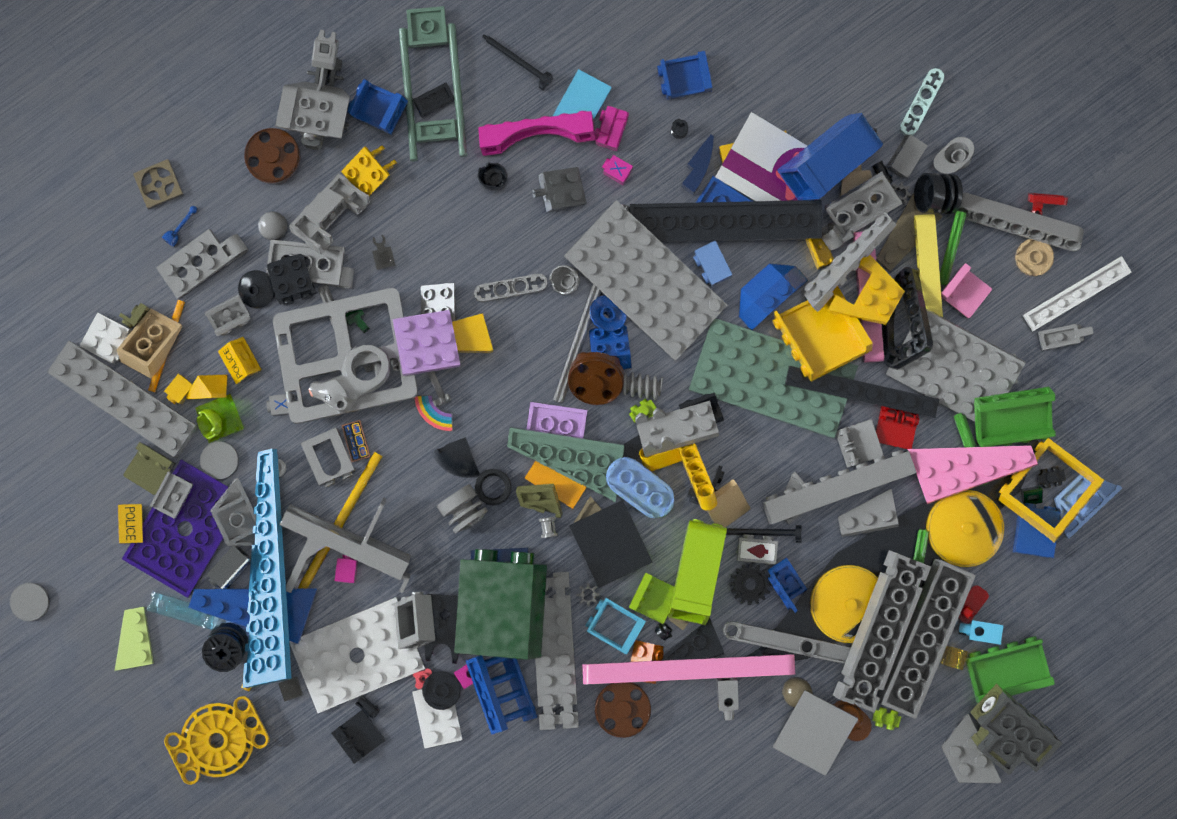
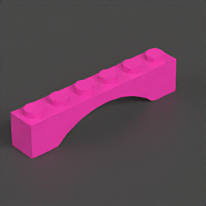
M579 111L573 114L563 113L559 116H543L538 119H523L517 122L507 121L502 124H487L478 127L480 149L483 156L501 154L517 141L541 134L560 135L577 143L596 140L594 119L591 111Z

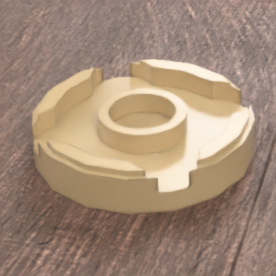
M1027 239L1016 250V265L1021 272L1028 276L1043 275L1053 265V249L1049 244Z

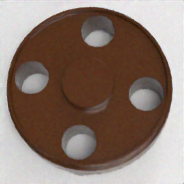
M266 128L256 132L247 142L244 152L245 164L249 172L256 179L267 184L286 182L297 171L301 158L300 148L294 138L284 130L277 128ZM264 135H270L268 142H261V138ZM293 145L295 150L292 153H286L287 146ZM253 159H259V164L256 167H251L250 162ZM279 169L283 170V176L276 178L275 172Z
M601 352L579 353L569 368V388L577 399L587 404L603 405L613 401L620 394L624 383V371L620 365V360L615 356Z
M632 682L611 683L598 695L595 703V715L599 725L605 732L615 737L626 738L638 734L645 728L650 719L651 704L646 692L637 684ZM635 689L639 690L642 694L639 700H633L630 696L631 692ZM612 691L614 699L612 701H605L603 698L604 692ZM640 717L643 720L642 726L634 727L632 725L633 718ZM608 718H612L616 723L612 729H608L604 725L605 720Z

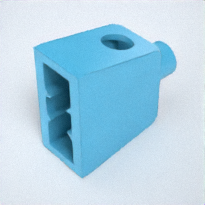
M973 620L972 624L960 622L959 634L970 636L969 640L1001 645L1004 625ZM976 628L984 629V634L977 635L975 633Z

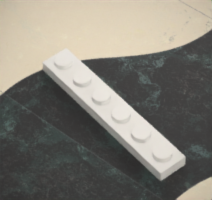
M1121 256L1027 312L1023 317L1033 332L1132 272Z

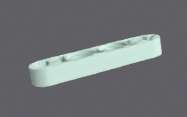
M933 68L926 75L901 123L900 131L904 136L910 134L913 136L923 121L944 80V73L940 69ZM937 73L940 81L936 80L933 86L926 85V82L930 84L933 77L930 75ZM922 90H930L932 93L931 98L924 99L921 95ZM920 106L923 109V114L920 116L915 115L913 107ZM911 119H914L915 121L912 125L914 131L910 130L907 132V127L904 124L908 125Z

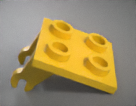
M383 145L372 152L366 146L363 147L341 171L350 183L369 195V197L390 176L387 171L397 164L396 160H393L381 166L375 159L376 156L382 153L381 151L385 150Z

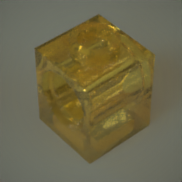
M946 646L941 664L963 670L968 651Z

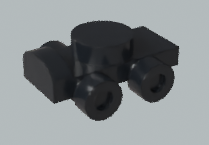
M1059 466L1052 467L1051 472H1048L1047 468L1041 469L1040 474H1037L1039 485H1043V488H1050V483H1054L1055 486L1062 485V481H1066L1064 469L1059 470Z

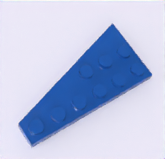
M317 588L293 589L291 593L286 591L289 641L297 644L300 643ZM194 589L188 608L247 627V624L250 622V614L248 613L249 589Z

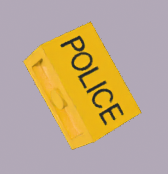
M244 337L228 342L218 351L236 384L262 370Z
M142 504L118 505L119 544L143 543Z

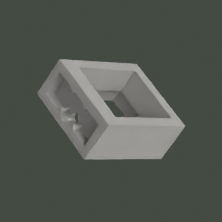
M413 592L412 596L402 597L400 601L394 603L398 649H416L435 641L431 595H423V592Z

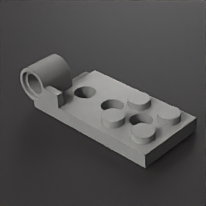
M280 240L270 241L267 265L284 259L286 256L302 254L304 258L310 259V265L307 268L312 283L352 289L354 269L342 267L345 247L329 246L321 255L308 247L306 243ZM322 260H327L329 263L325 270L320 269V262Z

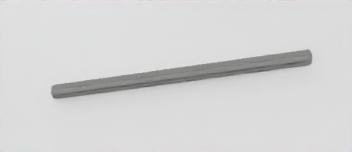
M621 204L625 209L630 211L629 206ZM594 284L554 396V401L559 403L564 402L569 387V368L577 355L581 353L592 321L590 306L601 295V291Z

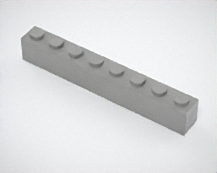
M903 450L891 453L892 457L885 459V456L873 459L874 463L871 465H867V462L856 465V470L851 472L849 468L839 471V476L834 478L831 475L820 478L821 482L813 484V481L802 485L803 489L797 491L795 487L784 491L785 495L780 497L777 494L766 497L767 501L762 504L769 524L780 522L917 473L909 451L903 453Z

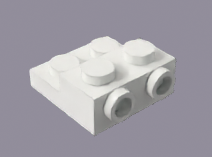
M97 312L80 347L115 364L116 361H120L117 349L132 330Z

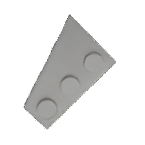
M892 489L839 516L841 536L847 537L899 527Z

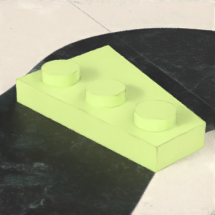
M145 607L124 610L115 671L154 664Z

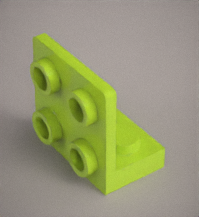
M645 573L629 608L663 624L669 613L674 586Z

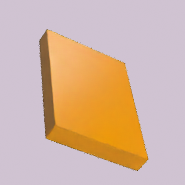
M537 461L534 462L524 478L534 485L554 483L559 501L572 509L587 488Z

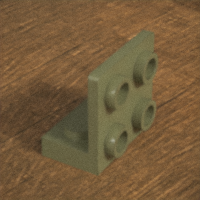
M139 442L135 448L138 452L123 476L151 494L156 495L167 472H171L176 463L146 444Z

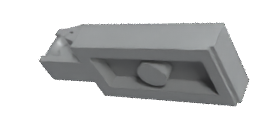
M1081 324L1038 332L1042 351L1078 344L1084 341L1085 336L1094 334L1092 327L1082 328Z

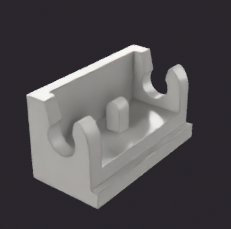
M911 134L904 136L886 169L902 178L903 176L909 178L928 145Z

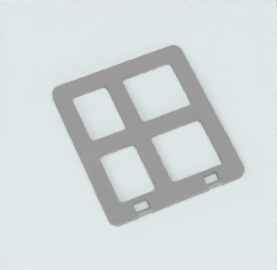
M395 288L286 311L274 316L273 326L288 412L293 423L300 424L341 415L338 410L326 403L304 407L300 381L332 372H342L344 359L348 352L352 350L346 314L351 311L378 305H388L394 337L392 345L379 347V349L385 351L389 360L398 359L402 385L397 388L366 394L354 403L348 413L409 400L417 396L418 388L415 374L402 375L392 320L403 318L404 314L400 294ZM332 317L338 356L297 365L290 327L302 322ZM282 335H287L288 344L282 345ZM373 353L360 355L353 365V372L356 378L357 367L381 362L380 358ZM297 391L298 401L292 402L290 392Z

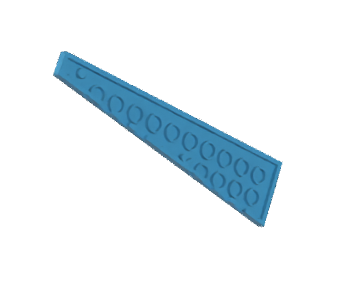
M277 449L258 452L255 495L258 498L257 505L254 507V514L256 515V526H253L255 545H252L248 602L250 622L246 627V632H249L248 644H245V651L248 654L247 663H244L243 688L292 679L282 526L280 525L282 518Z

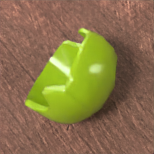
M213 409L200 411L199 414L201 415L196 418L201 434L208 440L219 435L223 427L220 415Z

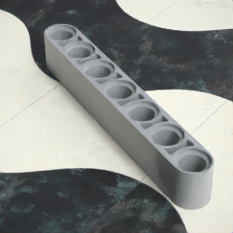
M963 193L962 203L958 211L966 213V220L1069 251H1078L1081 248L1084 230L1079 226L969 193Z

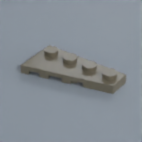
M914 193L876 258L889 272L916 245L914 215L932 214L918 211L914 201ZM934 213L937 223L943 216L939 213Z

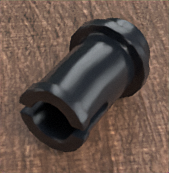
M883 161L872 166L876 174L883 172L890 183L893 182V176L888 173Z
M364 695L355 703L356 706L368 714V718L374 719L380 712L379 706L372 704Z

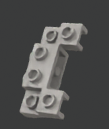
M338 174L289 225L291 233L304 240L308 247L322 255L334 242L332 235L327 233L326 230L347 208L359 215L370 204L369 195L356 188L344 176Z

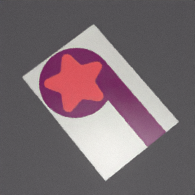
M751 112L715 177L755 201L797 200L777 172V169L805 149L807 145Z

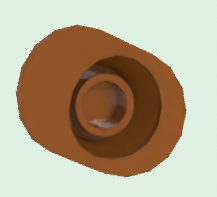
M842 700L833 704L858 718L848 739L851 741H861L868 737L872 724L865 712L857 705Z

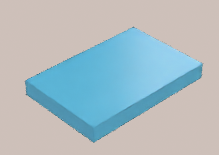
M578 69L553 116H559L563 113L573 114L579 111H591L595 120L612 87Z

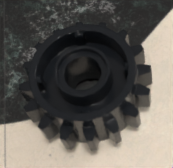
M750 563L749 568H746L745 564H743L742 570L736 568L737 574L731 575L734 582H729V585H733L734 588L730 591L736 592L735 599L742 598V604L745 600H748V605H751L752 601L759 604V598L765 600L764 594H770V591L767 590V587L772 586L771 583L767 582L770 576H765L766 569L759 570L760 565L753 568V564ZM749 578L753 579L756 583L755 588L752 590L747 589L745 586V582Z

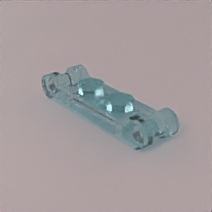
M152 591L150 596L152 599L150 605L148 604L147 611L206 629H213L214 624L212 623L215 616L207 614L205 621H202L200 619L203 612L188 608L190 602ZM159 600L165 601L163 608L157 607Z

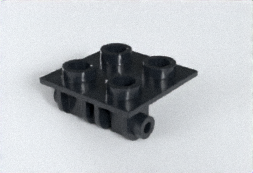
M363 710L331 733L353 764L385 741Z

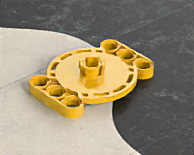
M241 696L235 699L233 706L213 703L200 707L186 720L181 734L178 732L167 734L164 743L184 783L192 785L199 781L201 774L210 777H224L235 773L249 760L253 747L259 749L266 747L270 738L250 698ZM241 699L248 702V708L244 711L238 708V702ZM214 706L226 707L225 710H213ZM208 708V712L200 716L197 714L201 710ZM194 717L195 720L192 722L190 727L187 728L189 721ZM254 717L257 720L254 728L247 726V718ZM214 733H220L223 736L224 743L221 747L211 744ZM262 734L265 736L266 741L263 745H258L255 742L256 735ZM172 735L177 736L179 739V743L175 747L171 746L168 742L169 737ZM245 752H248L245 760L241 763L239 760ZM179 753L187 755L188 759L185 764L178 762L177 756ZM233 765L238 766L234 770L226 772L227 768H230ZM210 770H213V771H219V770H220L222 774H213V773H209V772H210ZM187 771H195L196 779L194 781H189L186 778Z

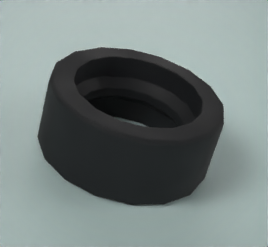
M494 468L480 473L475 483L477 496L481 501L489 505H499L506 501L512 489L511 481L507 474ZM489 476H498L504 482V492L498 498H489L482 491L483 481Z

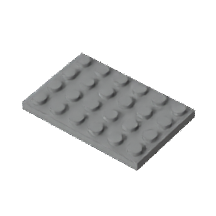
M926 309L933 339L931 351L898 370L888 368L886 375L928 397L939 399L940 404L965 415L975 422L974 398L1009 393L1026 361ZM922 322L917 327L918 332L922 328ZM910 331L903 344L912 339ZM911 347L907 350V357L911 354Z

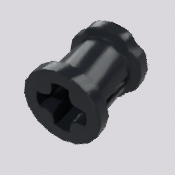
M676 119L672 123L671 134L676 139L684 138L688 133V124L685 120ZM676 127H683V132L676 131Z

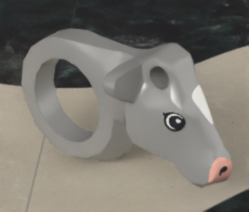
M362 345L357 348L355 346L344 359L342 375L323 382L315 381L311 383L309 388L310 396L325 402L341 414L348 413L358 399L378 389L386 382L391 369L389 357L385 351L373 345ZM373 353L381 361L379 374L374 379L368 381L356 378L353 372V365L356 359L362 354Z

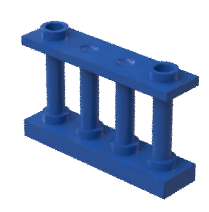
M480 655L466 660L491 735L507 730L506 723L520 717L523 718L524 722L537 718L535 706L532 703L517 659L492 657L484 660L483 656ZM503 662L506 673L490 679L487 667ZM509 680L513 691L497 697L493 686ZM516 699L519 710L503 715L500 704Z

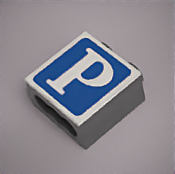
M232 546L207 573L210 577L208 581L216 588L229 589L251 565V557L239 546Z

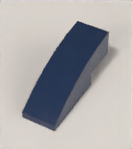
M710 134L687 164V168L691 172L683 181L681 187L693 196L700 187L710 164L714 142L712 134Z

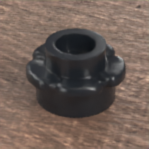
M657 624L658 627L655 629V632L661 639L666 641L672 637V629L668 624Z

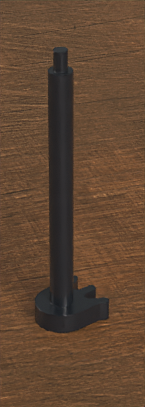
M485 34L482 36L488 44L539 78V89L542 91L553 80L552 74L548 71L543 74L490 36L488 37Z
M796 525L795 529L727 528L726 535L795 536L796 543H802V525Z

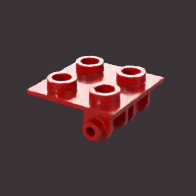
M881 407L876 429L879 442L903 449H912L916 427L919 423V415Z

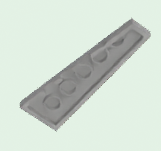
M887 213L878 217L870 228L863 231L855 242L849 244L840 256H837L826 269H823L801 291L817 312L834 295L832 291L838 284L843 285L847 281L845 278L847 274L852 270L856 271L860 260L863 257H868L897 225Z

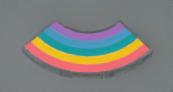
M417 395L414 398L415 407L427 424L443 432H454L453 413L444 412L437 406H434L433 395Z

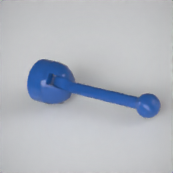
M191 206L190 212L175 231H167L162 236V239L174 247L179 240L177 233L191 215L197 212V207Z

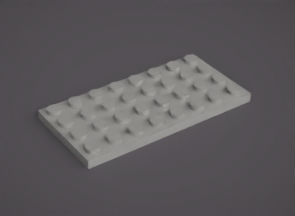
M617 200L564 255L570 263L675 361L728 306Z

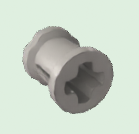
M556 517L539 519L543 532L541 538L558 536L554 522Z

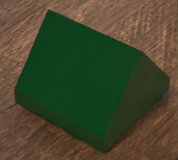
M1040 486L1020 490L1024 506L1025 503H1043V489Z

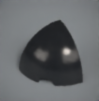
M466 437L432 451L434 459L446 472L463 478H472L480 475Z

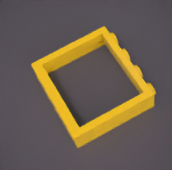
M1047 438L1045 442L1041 441L1034 449L1036 451L1034 454L1036 460L1038 461L1045 451L1049 450L1090 481L1091 485L1055 528L1010 495L1031 468L1012 475L1011 483L1009 485L1005 483L1000 489L999 501L1055 543L1099 490L1104 479L1051 439Z

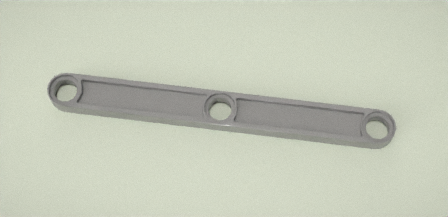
M734 621L727 622L723 627L724 635L731 640L845 664L851 649L849 646ZM730 625L737 627V633L734 636L727 634V628ZM806 641L812 644V649L809 652L802 650V644Z

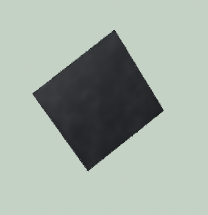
M623 500L569 525L598 588L653 563Z

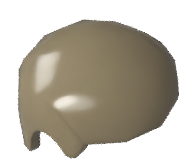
M793 677L784 683L782 694L789 706L795 708L804 690L813 694V691L805 679Z

